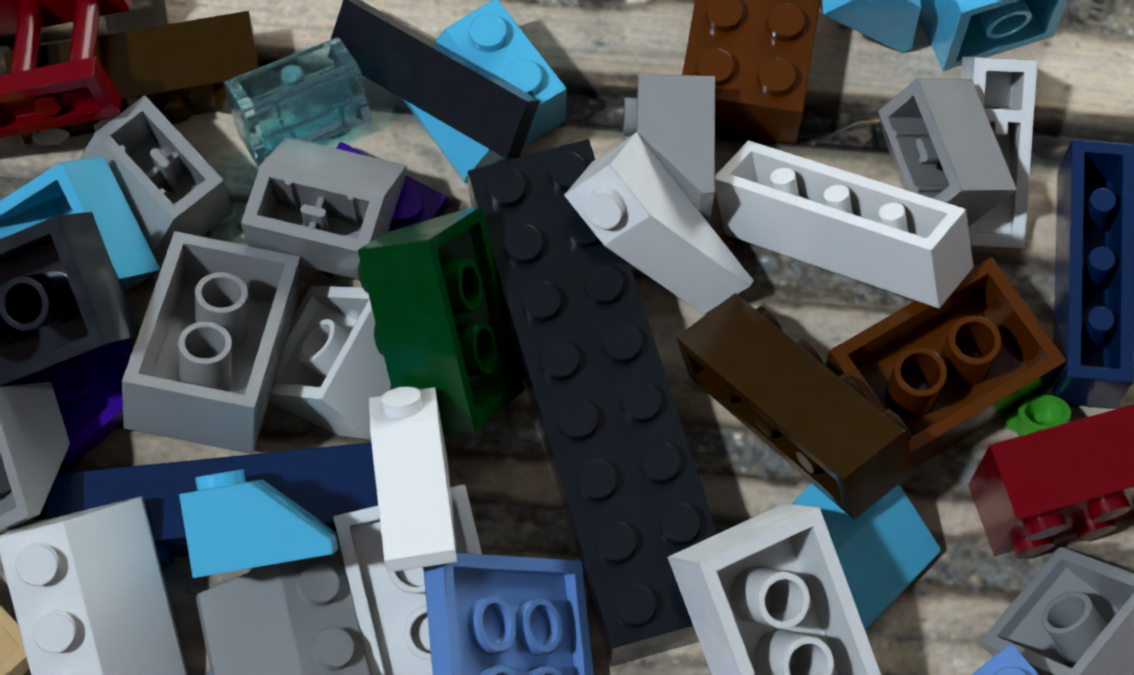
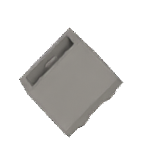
M916 78L878 111L885 143L903 189L966 209L968 227L1017 191L972 79Z
M145 95L120 113V116H116L95 132L80 159L105 157L160 269L174 231L202 237L234 212L224 180ZM145 279L144 281H142V282H140L139 284L135 285V287L137 288V287L140 286L143 282H145L147 279Z
M285 137L259 167L241 221L248 246L300 256V266L359 280L358 267L360 259L357 250L389 231L407 174V165Z

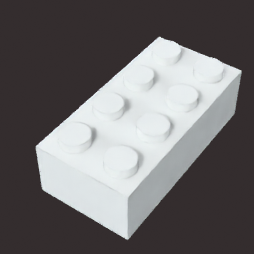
M783 503L668 557L712 675H881L820 508Z

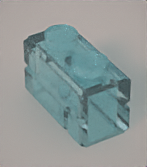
M339 37L223 82L228 102L232 108L231 113L236 131L257 166H260L285 137L317 143L327 138H340L349 133L352 128L371 121L368 101L364 94L366 91L361 70Z

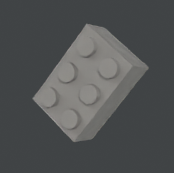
M174 231L122 379L124 429L253 454L298 305L300 256Z

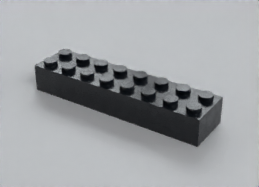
M586 139L467 171L470 203L472 207L482 206L518 362L579 561H582L584 580L610 666L613 667L699 642L668 557L716 535L717 531L630 264L602 244L564 196L591 162L596 160L590 141Z

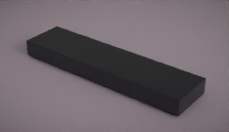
M343 0L326 55L505 159L520 157L540 100L361 0Z

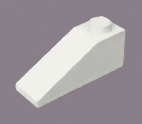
M963 56L961 79H972L1017 188V191L968 227L971 246L1025 247L1038 60Z
M637 132L591 162L564 195L605 247L702 314L717 307L734 293L738 294L747 289L754 281Z
M398 387L387 391L382 396L370 397V434L386 572L390 573L457 562L448 456L436 388L419 390L414 387Z

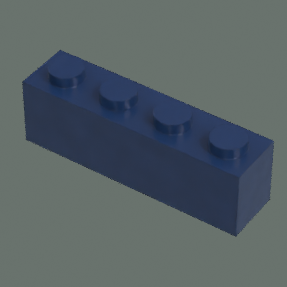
M1072 139L1057 171L1054 344L1065 358L1066 363L1053 384L1052 395L1063 399L1067 404L1117 408L1134 383V144Z

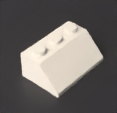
M143 496L14 527L0 535V556L31 675H188Z

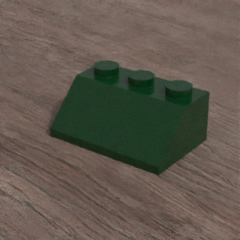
M482 206L467 208L386 232L357 250L360 259L358 267L359 280L362 288L369 295L375 319L374 340L379 353L385 359L391 384L390 390L398 387H414L419 390L435 387L444 435L475 432L525 389Z

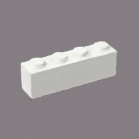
M749 140L715 175V192L724 233L736 239L936 308H940L973 268L967 212L964 208Z

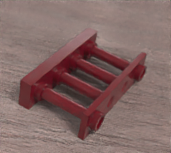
M0 0V36L16 33L11 71L8 74L0 75V138L120 116L122 96L95 54L100 16L131 10V0ZM73 22L69 62L37 68L42 28Z

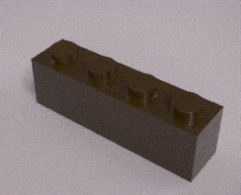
M249 11L97 37L95 56L122 96L120 113L144 95L171 124L185 122L194 115L217 111L224 114H237L250 109L252 105L267 103L257 41ZM71 41L40 46L37 68L69 62ZM13 51L4 52L7 74L11 71ZM115 117L20 135L25 145L32 143L46 146L57 145L65 142L72 136L95 133Z
M734 293L676 337L689 377L852 519L855 520L915 472L908 444L912 437L902 419L892 410L885 409L881 412L870 403L860 386L850 376L841 374L838 377L828 369L817 351L808 342L801 339L796 343L783 332L776 318L764 307L754 309Z

